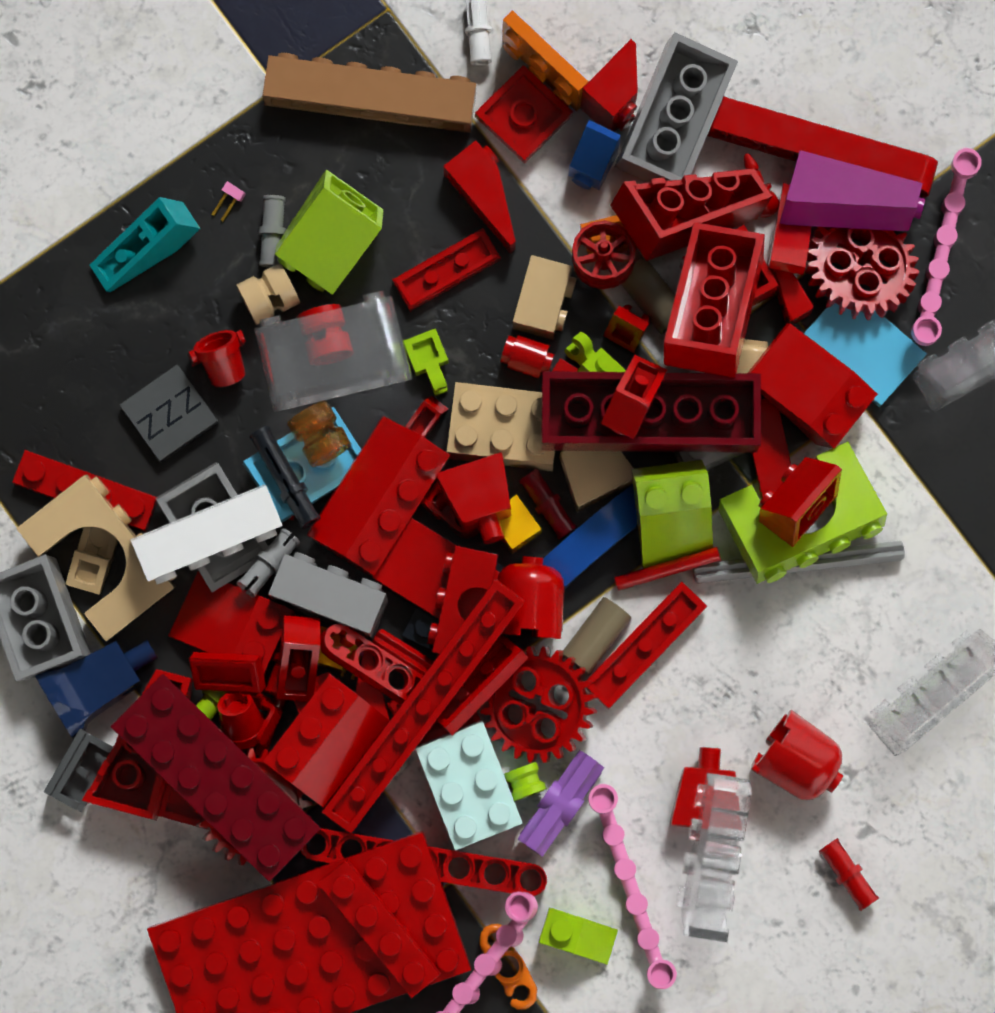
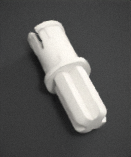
M466 0L468 27L465 29V34L469 36L470 63L475 66L488 65L492 63L489 40L492 27L488 25L486 0Z

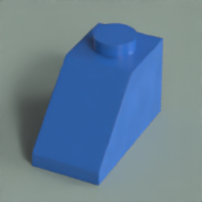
M591 120L588 121L569 165L568 176L573 178L572 181L576 185L590 190L592 187L600 190L618 155L621 135Z

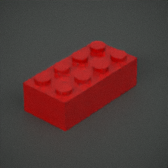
M694 222L664 339V365L736 377L764 259L765 234Z

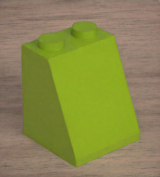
M326 169L277 243L275 255L278 257L277 260L289 271L294 272L298 270L305 275L307 282L321 292L327 290L333 295L381 231L383 209Z

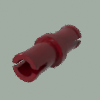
M535 469L519 480L536 504L535 511L538 515L542 513L558 539L563 538L577 528L559 502L561 497L558 493L554 495L538 469Z

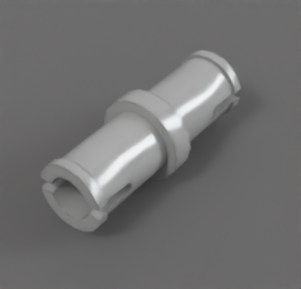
M279 195L263 196L262 226L258 229V234L262 236L259 262L261 267L271 268L279 264L278 257L275 255L276 245L286 231V228L283 227L286 197Z
M282 529L265 551H259L255 556L256 562L237 581V585L243 590L254 580V583L245 592L249 596L256 597L259 590L273 574H277L284 554L290 555L299 546L300 541L296 536L283 546V543L292 534L290 531Z

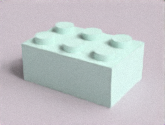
M482 720L458 729L453 736L447 733L417 745L415 750L455 851L523 824Z

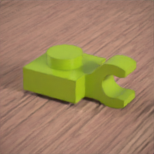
M436 328L404 340L403 345L415 375L427 374L435 396L448 392V386L440 367L449 364Z
M579 332L571 340L572 343L564 350L570 359L580 365L577 372L626 371L603 348L595 352L591 339L583 332Z

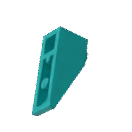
M159 197L90 264V267L106 292H112L178 251L201 228L183 202Z

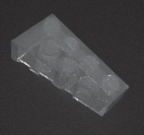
M706 773L705 784H698L695 806H700L698 819H691L688 837L689 840H694L692 852H685L682 873L687 874L685 886L679 885L676 896V907H680L682 913L683 936L726 943L728 941L729 928L727 927L726 911H733L735 880L731 878L732 875L739 874L741 846H738L739 841H744L752 796L750 779Z

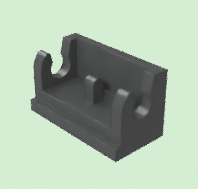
M79 729L45 788L44 793L75 810L83 812L87 802L81 800L87 790L90 789L98 775L97 772L104 760L107 759L113 746Z

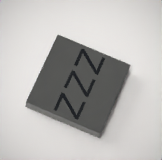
M178 364L119 404L160 463L219 423Z

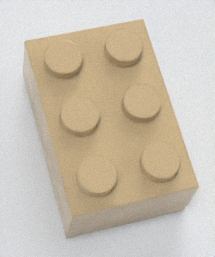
M455 382L447 453L450 454L448 459L472 462L502 452L504 466L552 471L555 451L541 450L542 392Z

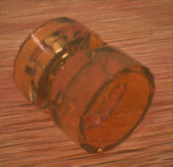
M322 401L306 408L287 423L296 441L304 442L305 445L302 451L313 468L333 460L352 445L344 429L334 425L337 417L327 401Z

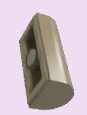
M642 258L635 262L632 274L621 285L643 313L649 316L651 323L662 335L667 331L676 294L652 264L646 261L645 258Z
M603 597L564 648L563 657L565 659L570 657L576 658L574 665L577 668L584 667L586 669L584 673L589 676L631 621V616L617 604Z

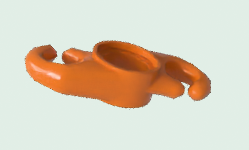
M490 924L480 932L479 945L483 954H486L491 948V945L488 943V937L490 934L496 933L498 928L502 926L501 924ZM509 947L502 957L512 956L517 959L519 963L517 974L509 978L502 976L500 973L494 976L503 985L507 997H512L514 990L518 986H525L528 989L529 994L525 1000L512 999L510 1002L511 1007L517 1010H526L537 1001L538 989L523 958L514 947Z

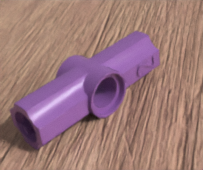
M579 750L560 779L553 782L537 805L539 809L532 819L528 821L518 840L543 857L562 828L568 826L585 801L583 798L598 780L605 767Z

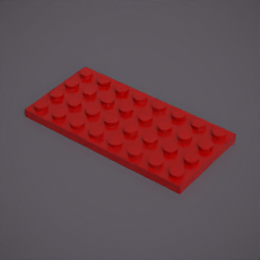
M424 832L414 833L149 926L147 931L176 1013H351L406 994L407 992L318 884L347 859L441 972L440 976L429 985L471 971V964Z

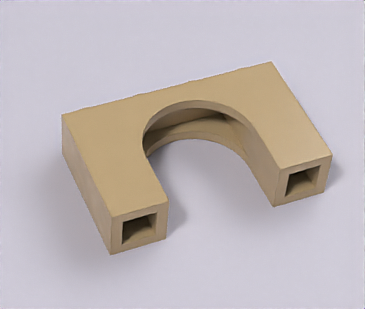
M84 475L16 529L38 557L44 555L70 533L83 527H97L106 530L120 542L126 558L125 573L121 582L112 592L84 613L104 640L108 641L173 590L176 586L172 580L175 578L160 584H156L155 579L147 581L130 539L137 537L127 525L132 521L119 504L116 507L110 504L105 497L110 492L97 476L91 480L88 475Z

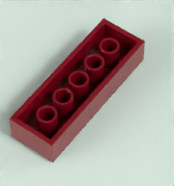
M543 371L541 450L757 453L761 446V374L736 373V377L733 378L711 373H666L637 435L632 439L626 435L617 434L611 428L601 424L613 394L625 372Z
M164 674L110 726L268 882L321 829Z

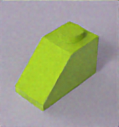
M549 907L538 943L608 965L618 930Z

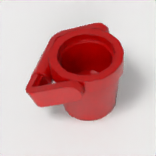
M223 330L209 334L196 342L194 350L189 351L187 354L192 366L202 364L211 383L215 387H226L235 384L244 378L246 374L239 348L246 342L241 330L237 332Z
M230 691L220 698L217 705L219 722L221 723L220 730L240 749H248L256 746L258 743L261 745L266 744L282 715L281 709L272 704L271 698L261 693ZM259 709L263 711H270L266 719L264 717V714L261 713Z

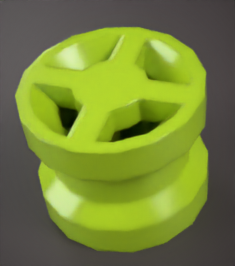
M537 762L504 774L506 782L512 786L513 791L511 794L514 802L547 789L545 782L540 781L538 777L539 766Z

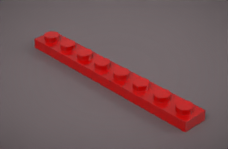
M494 580L322 811L323 814L350 834L354 831L524 604L525 600L499 580Z

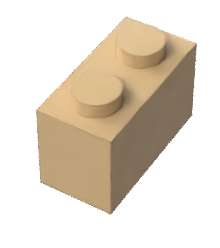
M531 255L514 315L512 329L553 340L556 330L563 331L568 311L561 309L564 298H572L577 279L571 277V265Z

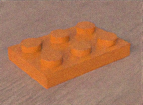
M512 10L503 19L502 42L504 43V50L514 60L520 58L529 66L528 70L542 83L545 81L567 106L570 105L575 111H578L581 107L582 88L589 81Z

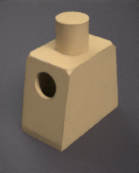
M562 451L560 453L561 466L577 512L633 484L631 469L634 468L621 451Z

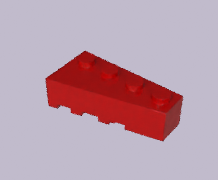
M753 168L714 172L710 177H697L696 174L684 175L680 180L665 181L664 177L653 178L649 183L636 184L635 180L624 181L610 206L645 260L649 261L688 246L694 222L733 229L757 220L772 198V194Z
M156 669L143 691L144 693L164 674L191 701L194 682L192 678ZM118 735L115 745L107 759L104 760L97 772L98 775L81 801L157 821L167 782Z

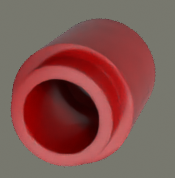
M518 335L517 338L508 336L500 362L507 364L508 369L539 379L543 371H550L555 354L549 353L550 345L521 335Z

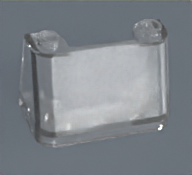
M384 291L363 295V303L283 322L280 315L259 320L261 327L254 328L273 412L412 380L392 296L385 297Z

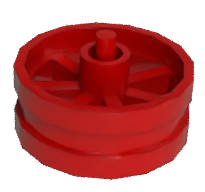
M605 220L592 222L583 227L576 235L572 247L573 268L579 279L588 286L598 289L615 288L624 283L633 272L636 255L635 243L627 230L618 223ZM600 235V241L597 244L588 240L593 236ZM606 235L614 236L618 239L611 243L606 240ZM625 244L629 249L630 255L614 253V251ZM581 245L593 252L592 254L577 256ZM595 261L592 273L582 266V264ZM612 261L628 264L624 269L617 272ZM607 269L611 274L606 276L598 275L600 270Z

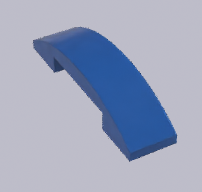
M633 484L602 507L544 557L543 565L553 567L561 573L565 588L623 537L638 527Z

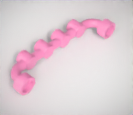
M970 148L959 150L951 162L954 176L950 192L941 205L944 217L942 225L933 239L936 251L934 259L930 262L925 273L928 279L926 293L918 302L920 318L916 320L911 329L913 340L922 346L934 344L942 332L940 322L934 317L942 304L941 297L939 296L941 286L950 271L947 261L950 249L958 237L955 227L958 215L965 207L963 194L967 179L974 177L981 167L980 155Z
M599 784L590 791L588 802L591 809L599 813L604 828L602 839L610 846L615 861L613 871L615 876L621 880L627 897L625 908L633 915L638 930L637 943L644 949L649 963L646 973L647 980L657 989H667L674 984L677 972L671 962L662 959L658 947L659 935L652 929L646 911L648 902L646 897L640 893L635 878L636 866L629 859L623 842L624 830L616 822L613 809L618 802L617 793L610 785Z
M514 892L507 898L505 911L512 920L508 925H502L498 928L494 944L486 954L477 956L474 961L475 969L465 982L455 985L452 991L453 998L443 1011L436 1013H460L466 1004H474L478 1001L480 997L479 986L487 976H493L500 972L502 967L501 957L507 949L522 943L524 937L522 930L528 921L536 915L538 909L537 901L532 894L528 892Z

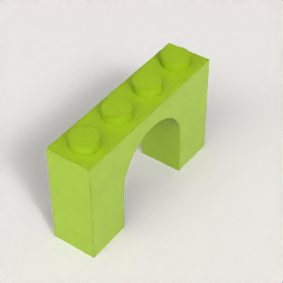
M849 442L816 456V460L835 464L842 469L838 496L832 502L834 514L824 527L815 532L804 534L794 547L790 546L759 522L761 508L758 505L760 499L752 485L720 499L719 513L756 584L765 580L767 583L777 581L786 575L787 570L793 567L805 568L819 559L818 556L831 551L832 554L841 552L850 546L851 541L862 536L864 539H869L883 530L882 527L885 526L887 512Z

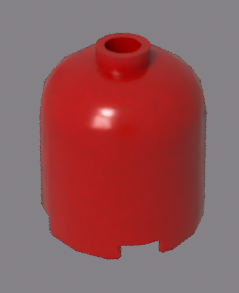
M522 556V563L509 564L499 573L497 580L525 600L501 634L521 635V629H532V637L561 639V632H563L564 579L555 568L543 565L544 558Z
M790 710L788 715L785 714L767 737V740L772 743L764 755L758 752L751 765L752 771L801 800L818 798L825 790L832 793L843 778V774L838 772L842 764L840 746L793 710Z

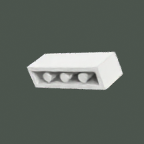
M261 485L130 539L147 581L155 579L156 584H160L177 576L175 570L188 565L190 570H194L210 563L209 556L222 551L225 557L244 549L242 542L252 538H256L257 543L270 539L277 535L275 529L283 525L267 486Z

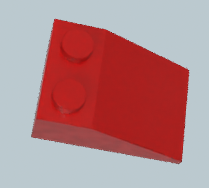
M791 323L785 325L748 371V373L761 374V394L816 445L835 449L878 395L853 370Z
M198 571L168 636L206 653L260 655L264 679L266 680L274 664V655L279 653L284 615L295 616L294 611L260 595L251 597L245 593L247 590H242L229 583L211 592Z

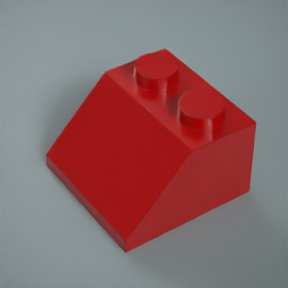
M632 39L582 88L580 109L594 122L613 132L617 129L621 132L624 131L635 119L633 113L637 108L636 43Z
M805 457L798 466L792 464L782 476L781 481L783 483L776 491L769 490L758 505L761 508L759 522L790 546L794 547L838 496L842 469L835 464Z

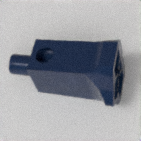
M147 640L126 653L122 652L115 641L64 668L48 670L35 675L74 740L79 729L86 731L88 724L96 716L142 686L135 672L158 659Z

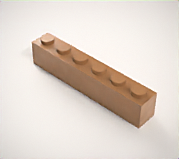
M279 53L278 56L268 55L262 96L265 106L471 133L476 99V83L470 82L469 78L463 76H450V79L436 78L435 74L427 71H417L414 75L401 73V70L395 67L385 66L381 67V70L368 69L365 64L358 62L338 65L333 64L331 60L315 57L312 58V61L300 60L294 54Z

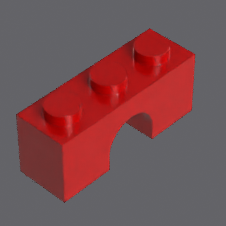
M456 545L454 553L447 552L443 573L449 574L447 587H439L435 605L436 609L441 610L438 624H431L427 644L434 645L433 653L440 654L465 621L459 612V601L463 594L472 589L488 590L493 583L499 557L497 554Z

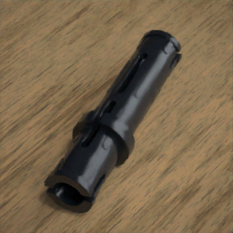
M265 426L252 433L249 438L254 443L280 489L281 494L279 497L283 503L289 505L299 523V527L306 529L317 523L321 517L306 494L308 488L304 482L300 483L273 436L270 427Z

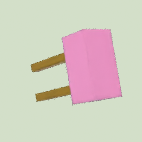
M228 181L222 188V191L225 192L211 214L215 216L227 195L232 196L234 199L221 218L222 222H224L236 201L241 202L246 195L245 192Z

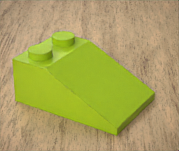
M703 460L631 469L643 569L713 548L709 477Z

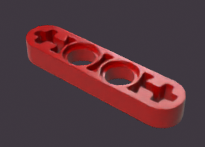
M335 624L320 634V650L327 658L400 705L408 697L406 694L413 688L414 683L417 685L423 677L422 674L348 626ZM339 634L341 636L340 643L343 646L335 649L332 647L334 640L330 637ZM354 645H357V648H355L350 654L349 658H347V654L351 652L349 648ZM361 652H368L374 657L375 666L372 670H365L360 666L358 658ZM391 671H398L403 675L405 684L401 690H397L390 685L388 677Z

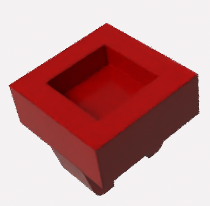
M626 304L624 307L618 306L603 336L634 353L649 326V316L644 313L641 318L630 312L632 306Z

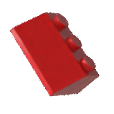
M329 674L263 762L324 808L390 720Z

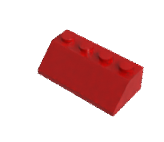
M382 416L321 511V519L311 527L306 536L364 574L374 576L435 481L436 473L441 471L450 454L418 433Z

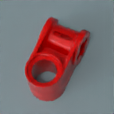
M437 481L426 493L420 504L432 516L442 521L457 536L465 539L476 536L480 532L479 528L463 531L457 525L456 517Z

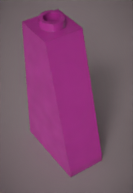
M800 150L780 223L797 226L909 231L913 218L920 219L925 204V199L919 197L922 183Z

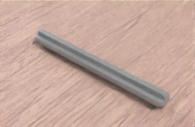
M901 541L850 546L835 554L829 551L818 556L819 559L812 565L805 568L793 567L787 570L786 574L901 561L905 557L904 545ZM744 559L718 561L693 569L694 580L698 584L753 577Z

